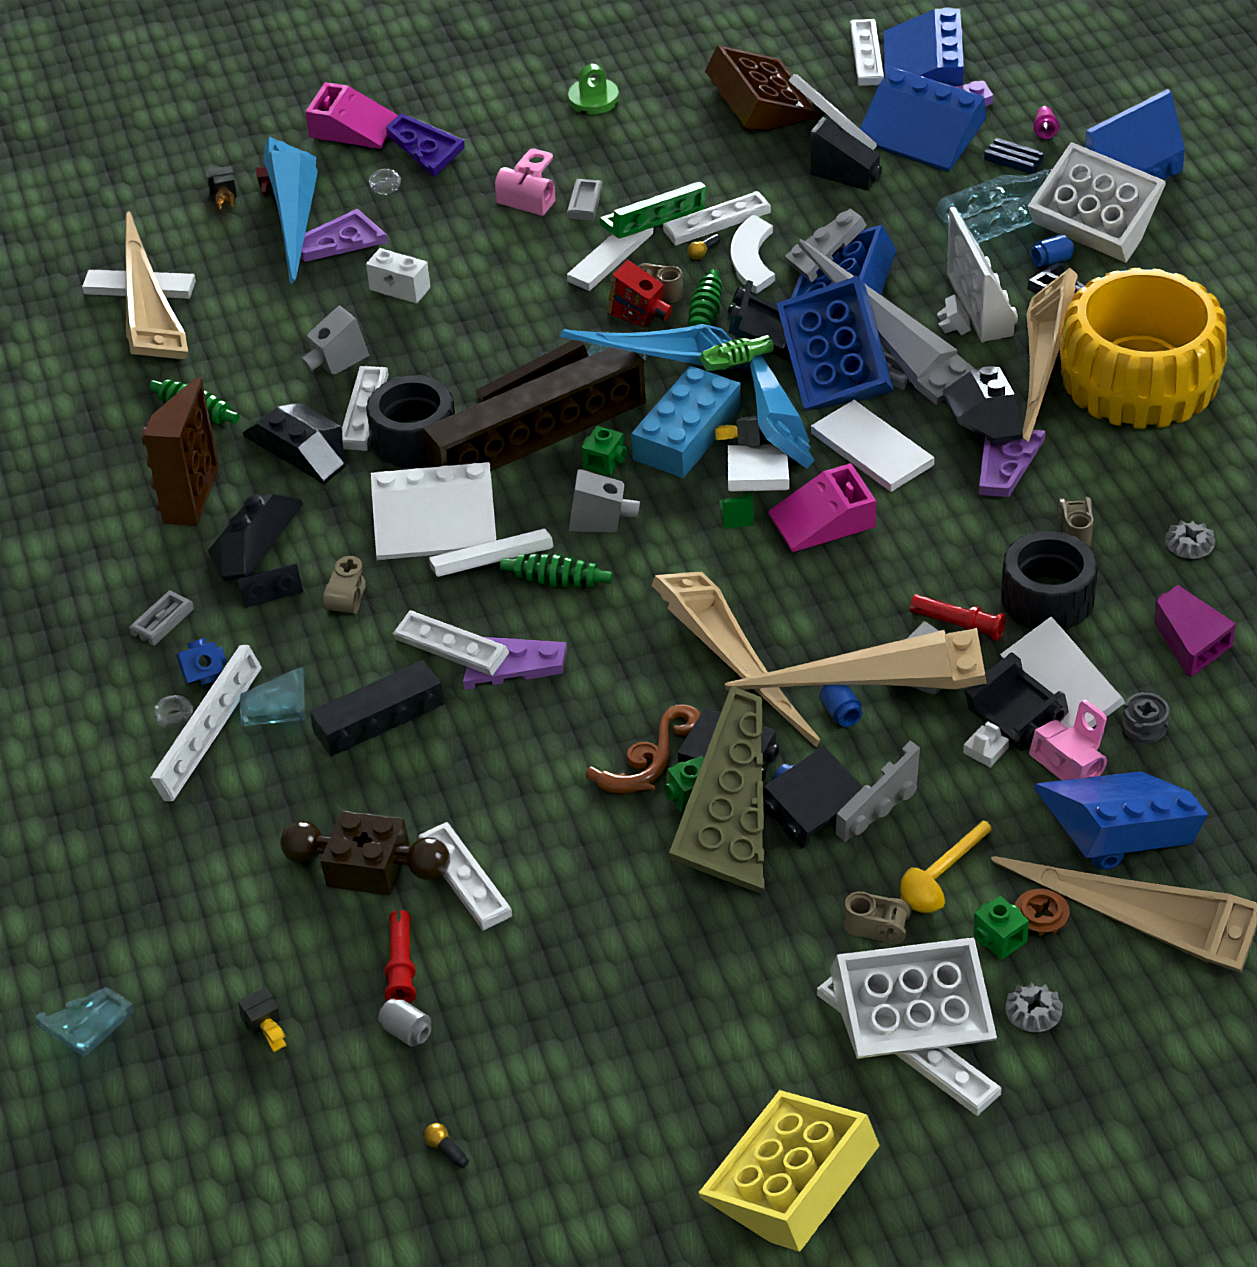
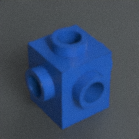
M205 638L187 643L189 650L176 653L185 684L199 680L200 685L216 681L218 678L217 674L223 671L222 665L227 664L222 647H216L215 641L207 644ZM201 656L205 657L207 660V664L205 667H202L199 664V658Z

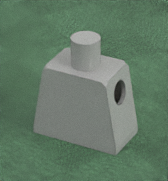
M340 305L308 333L307 339L312 351L303 356L301 362L309 372L321 366L330 374L335 375L368 357L369 353L356 318Z
M578 469L569 531L614 533L618 529L620 516L638 518L640 501L623 499L624 483L622 481Z

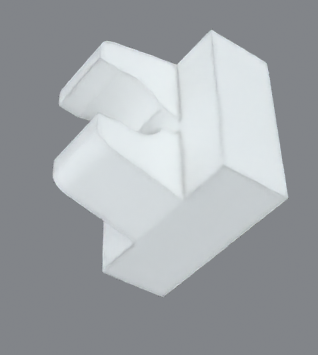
M954 294L946 298V307L937 313L938 318L942 321L938 324L943 332L948 333L958 330L963 335L971 331L968 311Z
M987 722L985 726L982 725L964 744L963 753L991 768L1009 748V739L1001 735L999 727Z

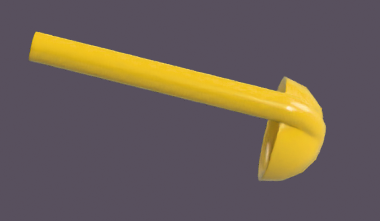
M982 821L925 871L913 867L908 869L901 879L900 899L907 902L911 906L912 911L922 914H932L943 908L945 904L944 894L935 880L992 831L990 824Z

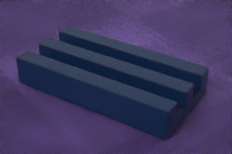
M995 138L994 144L991 143L989 150L986 149L984 152V160L1033 174L1044 160V152Z

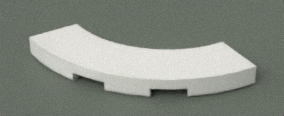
M752 215L741 224L732 239L731 264L736 271L737 278L743 285L746 284L747 280L753 281L751 291L757 294L775 282V273L762 263L758 254L762 243L773 233V225Z

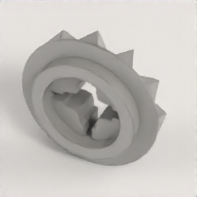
M1180 520L1178 525H1170L1169 531L1166 533L1165 542L1168 549L1183 558L1195 559L1204 557L1215 546L1213 530L1207 529L1205 523L1195 524L1194 520L1191 523H1185Z
M1032 981L1027 987L1017 985L1013 993H1008L1005 1005L1008 1019L1016 1027L1029 1032H1043L1053 1028L1060 1021L1063 1008L1058 992L1049 991L1046 984L1042 987L1034 986ZM1037 1000L1040 1001V1007L1031 1010L1029 1014L1028 1004H1033Z

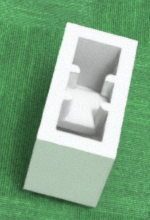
M379 248L366 263L370 290L417 304L430 289L428 264L426 261Z

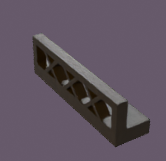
M571 340L475 391L480 401L484 402L589 357L582 341Z

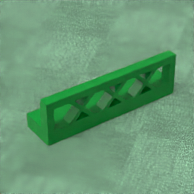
M697 182L614 210V213L600 217V225L620 239L704 210L706 186L701 182Z

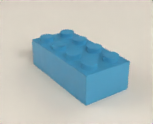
M689 366L631 433L633 460L684 478L716 440L715 428H718L720 425H728L741 410L740 383Z

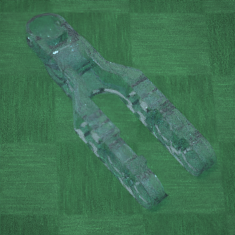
M1044 169L1028 176L1002 175L948 195L938 202L936 214L948 224L949 213L945 214V212L951 205H954L962 219L978 214L977 217L965 222L969 230L976 226L972 235L977 243L1033 222L1028 205L1052 169ZM977 196L975 202L968 206L969 201ZM1001 205L1000 208L995 209V210H993V211L987 212V213H985V214L980 213V212H983V211H986V210H988V209H991V208H994V207H996V206ZM999 218L998 222L994 226L990 227L991 223L995 219Z

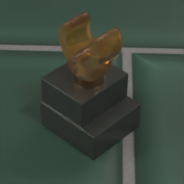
M232 166L206 170L210 195L216 194L218 209H222L221 204L225 201L231 202V206L234 207V197H237Z

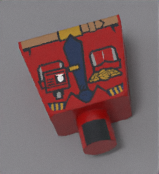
M626 260L612 274L608 314L645 327L655 317L667 321L673 311V306L662 301L663 284L631 261Z

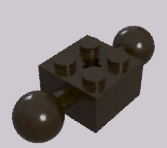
M340 811L330 836H323L320 830L310 822L297 821L285 828L280 839L283 854L292 862L299 864L308 863L317 858L319 854H322L320 862L326 886L331 888L391 895L402 865L408 866L410 871L419 879L428 881L440 878L445 874L450 865L448 848L442 841L436 838H422L409 847L410 843L404 818Z

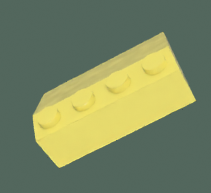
M779 1090L699 1191V1196L767 1241L800 1252L880 1145L867 1114Z

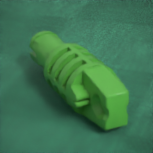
M768 335L752 340L739 338L703 351L699 360L706 371L728 369L749 363L754 356L771 353L774 349V344L772 340H769L770 337Z

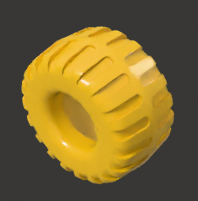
M1130 268L1128 271L1120 272L1117 270L1106 273L1103 278L1097 277L1092 279L1085 287L1080 288L1076 292L1066 310L1059 343L1061 375L1067 393L1072 395L1076 405L1082 409L1088 407V413L1097 419L1106 417L1109 419V423L1122 426V423L1134 424L1133 428L1145 429L1146 425L1156 424L1157 428L1169 427L1171 421L1175 420L1177 423H1182L1191 419L1193 414L1201 413L1208 406L1209 401H1212L1215 397L1227 359L1226 316L1223 309L1220 308L1219 301L1213 294L1207 293L1206 288L1198 282H1191L1181 274H1171L1161 269L1141 270V268Z

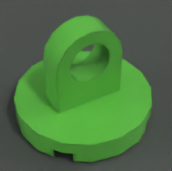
M589 64L580 71L579 81L570 87L568 101L570 107L576 112L581 113L582 110L587 111L589 115L604 114L611 111L615 107V103L619 101V91L612 81L606 79L605 72L599 65ZM592 74H597L596 78H589Z

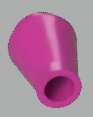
M1040 107L1036 113L1037 116L1033 130L1038 137L1050 139L1058 133L1060 124L1049 107Z

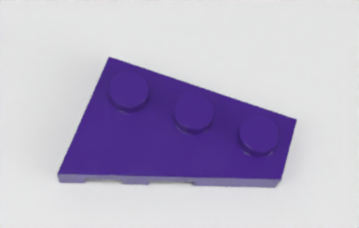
M400 113L386 126L387 136L433 177L465 148L463 139L403 113Z

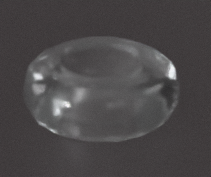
M382 169L374 172L370 176L368 183L370 189L375 193L389 194L400 187L401 178L394 170Z
M178 695L163 698L154 708L156 722L162 727L169 729L184 726L193 715L191 702L185 697ZM172 710H180L179 712L174 714H167L169 711Z

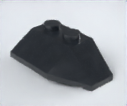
M985 366L979 370H972L943 390V397L958 424L976 434L987 436V440L992 443L1023 439L1015 394L1000 367Z
M302 403L276 407L242 432L243 436L324 485L345 468L342 426Z
M256 494L244 501L242 508L230 519L227 527L208 550L224 581L250 576L302 507L303 502L301 499L276 494L262 496Z

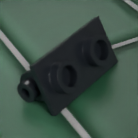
M297 563L237 579L239 594L242 596L244 608L304 592Z

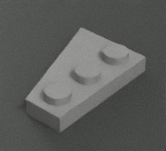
M850 208L840 213L835 220L825 227L816 230L813 236L805 242L833 261L832 254L837 249L847 247L867 225L864 219ZM799 244L795 245L785 255L788 263L811 283L818 277L816 271L819 267L799 247Z
M911 740L902 748L905 755L895 765L889 761L881 769L882 774L875 785L872 787L865 785L837 813L836 835L844 842L855 834L863 833L870 823L879 817L886 816L892 807L902 800H908L917 789L920 748Z

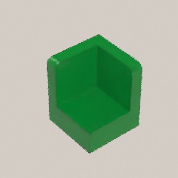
M743 491V496L719 500L724 529L754 525L751 491Z

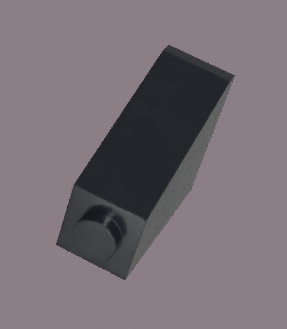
M822 117L811 130V175L867 191L875 182L879 181L882 174L880 154L829 119Z

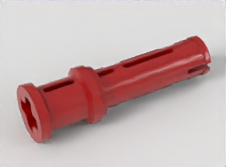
M917 593L913 596L910 604L914 605V607H910V612L913 614L916 613L964 627V630L977 628L978 633L991 636L993 641L1001 639L1006 625L1005 614H990L981 611V608L977 606L967 609L921 596Z
M396 910L389 915L390 961L385 966V976L388 979V986L385 988L386 1001L402 999L410 1004L416 997V990L412 985L416 968L413 962L410 961L411 916L407 911L400 910L401 920L397 921Z

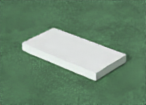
M794 74L789 79L790 83L846 132L872 150L876 148L877 143L799 75Z
M855 400L811 425V434L890 492L934 465V457Z
M773 444L749 447V445H728V491L789 489L788 456Z
M1049 617L1000 654L1004 659L1013 652L1021 659L1023 670L1053 694L1058 691L1065 694L1069 713L1066 714L1061 723L1067 728L1074 726L1079 704L1084 700H1087L1102 711L1106 717L1125 703L1120 694L1052 617ZM1086 712V722L1092 728L1096 725V720L1092 714Z

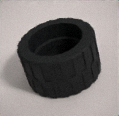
M420 375L397 377L381 384L379 388L372 392L366 406L372 449L384 462L391 463L394 466L413 468L428 465L423 428L455 414L454 399L450 389H447L445 384L438 382L436 379ZM409 420H422L414 423H402Z
M1039 531L1020 537V539L1010 545L1004 554L1001 584V603L1004 605V610L1014 621L1023 624L1027 628L1035 629L1049 617H1052L1064 630L1079 625L1091 614V609L1094 607L1098 562H1096L1097 557L1095 553L1081 539L1063 532ZM1054 577L1068 583L1044 585L1030 579Z

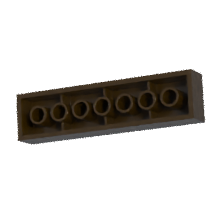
M609 347L424 427L428 468L490 462V471H493L645 404L644 359L637 352Z

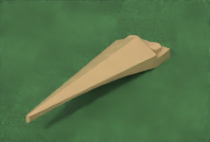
M128 211L125 216L126 338L129 341L130 352L135 355L186 360L188 347L185 332L162 292L141 243L132 215Z
M1071 268L1031 298L1026 313L1029 336L1030 379L1023 438L1027 442L1030 440L1060 348L1059 343L1066 310L1075 295L1076 288L1074 286L1078 274Z
M702 571L655 575L651 586L661 594L663 600L669 602L668 609L742 679L768 673L738 625L722 592ZM779 687L754 689L815 747L818 746L820 738L801 717Z
M974 628L945 634V630L727 682L724 685L728 691L731 686L741 690L810 685H894L960 689L987 684L978 630Z
M997 856L991 857L993 863L1195 958L1242 973L1257 929L1256 902L1227 893L1140 882Z

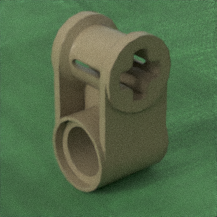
M642 263L638 266L663 284L662 301L675 303L684 297L683 278L680 268Z
M1085 497L1084 500L1065 501L1064 498H1059L1058 519L1062 532L1081 539L1083 543L1091 547L1094 519L1090 497Z
M345 556L336 562L330 581L324 591L323 604L326 611L352 614L358 612L361 598L366 588V581L361 576L363 566L359 558Z
M857 891L848 895L845 900L843 927L848 934L855 937L879 940L888 944H899L906 937L904 926L906 920L911 916V906L898 898H887ZM894 908L897 909L896 914H893ZM891 928L894 929L892 934H890Z

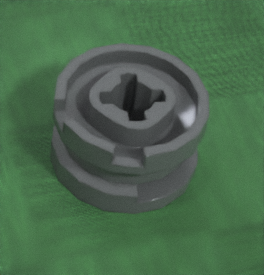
M1141 692L1129 697L1124 704L1122 729L1125 735L1140 743H1152L1163 738L1168 728L1169 705L1166 700L1153 693Z

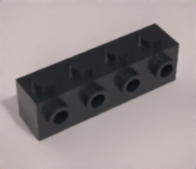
M421 660L309 711L313 733L330 757L444 705L442 686L427 664Z

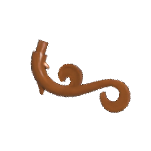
M685 704L668 708L660 721L658 746L650 742H638L628 749L627 761L635 769L647 768L646 759L650 758L653 760L651 765L644 771L634 775H626L625 773L614 774L607 770L602 772L591 766L586 772V778L597 783L598 788L616 794L655 790L656 787L652 784L663 774L670 756L669 722L675 718L685 719L687 723L681 726L675 725L673 732L677 736H688L699 718L700 712L696 708Z

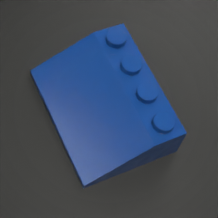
M950 7L934 9L885 30V76L891 67L950 86L963 85L964 62L960 9Z
M891 67L878 86L860 130L877 143L876 148L950 172L986 120L985 97Z
M1167 89L1088 129L1086 132L1085 148L1162 180L1182 171L1185 147L1171 91Z
M879 225L862 230L847 247L837 249L832 256L834 258L833 262L854 277L858 276L864 284L881 295L897 249L884 227ZM820 268L816 271L818 277L812 283L800 273L791 298L834 283Z
M858 276L776 303L805 410L845 404L853 400H867L894 391L866 285Z
M1142 771L1036 783L1034 787L1035 791L1086 858L1193 844L1208 816V813L1190 791Z

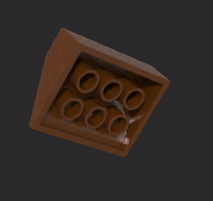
M717 45L705 72L711 79V83L717 87L721 97L728 102L732 112L738 116L745 128L767 131L820 117L821 112L815 104L789 82L792 74L780 59Z
M196 377L153 413L147 427H144L142 430V444L146 445L147 449L146 463L147 467L151 468L152 471L151 486L153 490H156L157 494L156 509L161 512L163 524L198 526L219 468L202 378Z

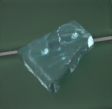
M304 667L292 670L241 693L240 719L242 726L305 720Z
M106 987L91 993L86 998H77L65 1003L67 1009L46 1016L45 1011L35 1016L37 1026L85 1058L134 1012L131 1002Z

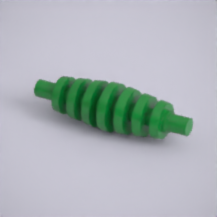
M715 269L709 270L708 274L701 278L691 298L688 327L700 324L713 326L719 314L722 281L719 278V272Z
M169 379L162 383L152 380L149 389L158 393L159 400L166 403L188 384ZM204 390L210 422L219 425L224 424L226 421L237 424L240 415L231 411L230 404Z
M519 554L515 559L502 558L500 563L501 570L513 571L518 579L523 580L526 574L527 581L535 582L538 576L539 584L546 586L548 580H550V586L558 588L561 578L563 588H570L573 579L575 588H582L585 581L587 588H594L598 582L611 584L613 580V572L600 570L597 563L590 562L587 569L586 561L578 559L575 567V559L566 556L565 560H563L562 554H554L552 559L550 554H542L540 562L538 554H530L528 561L526 554Z

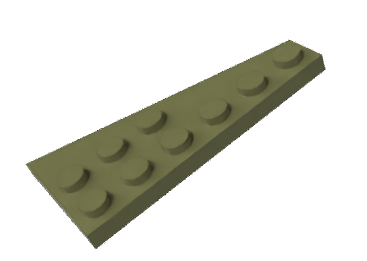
M731 686L667 858L762 894L764 891V849L762 831L764 829L763 753H761L762 697Z

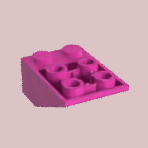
M327 82L323 84L305 111L309 137L379 149L382 148L388 138L386 126L398 116L350 86Z
M852 463L823 471L770 509L768 514L790 550L795 552L875 528L876 500Z

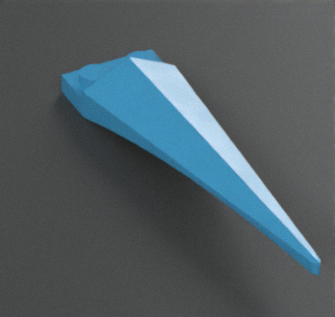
M269 137L264 146V163L278 207L285 244L289 282L292 284L297 277L318 173L316 169V156L292 147L283 141Z
M705 324L636 333H601L564 329L559 336L703 366L699 360L703 351L733 340L722 328ZM745 363L735 367L747 370L750 364Z
M762 355L754 356L749 364L756 393L758 426L769 442L807 469L815 460L809 452L811 446L808 443L810 441L802 420Z

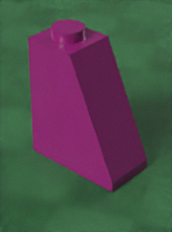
M1179 585L1158 597L1155 603L1154 623L1185 674L1189 677L1194 676L1233 646L1236 623Z

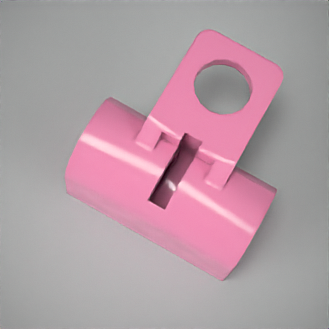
M530 149L516 164L514 169L501 168L495 181L496 202L544 216L556 201L554 182L550 179L542 178L541 175L542 171L553 160V154ZM533 157H541L544 159L542 162L532 163L529 161Z
M1087 700L1080 702L1073 727L1067 728L1058 720H1054L1035 729L1029 755L1061 780L1100 776L1107 765L1106 757L1097 751L1107 721L1106 715ZM1086 712L1094 716L1096 720L1095 729L1087 724L1085 719Z

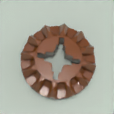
M1047 889L1029 890L1023 893L1015 902V906L1029 920L1028 933L1036 931L1040 937L1045 932L1055 935L1059 928L1066 927L1070 914L1069 905L1060 894ZM1048 907L1047 916L1042 915L1040 918H1035L1036 912L1041 913Z

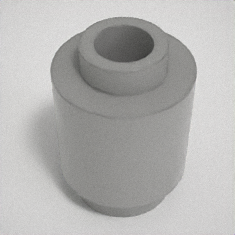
M402 999L388 1000L379 1012L378 1020L382 1024L383 1029L411 1047L425 1042L431 1033L430 1017Z

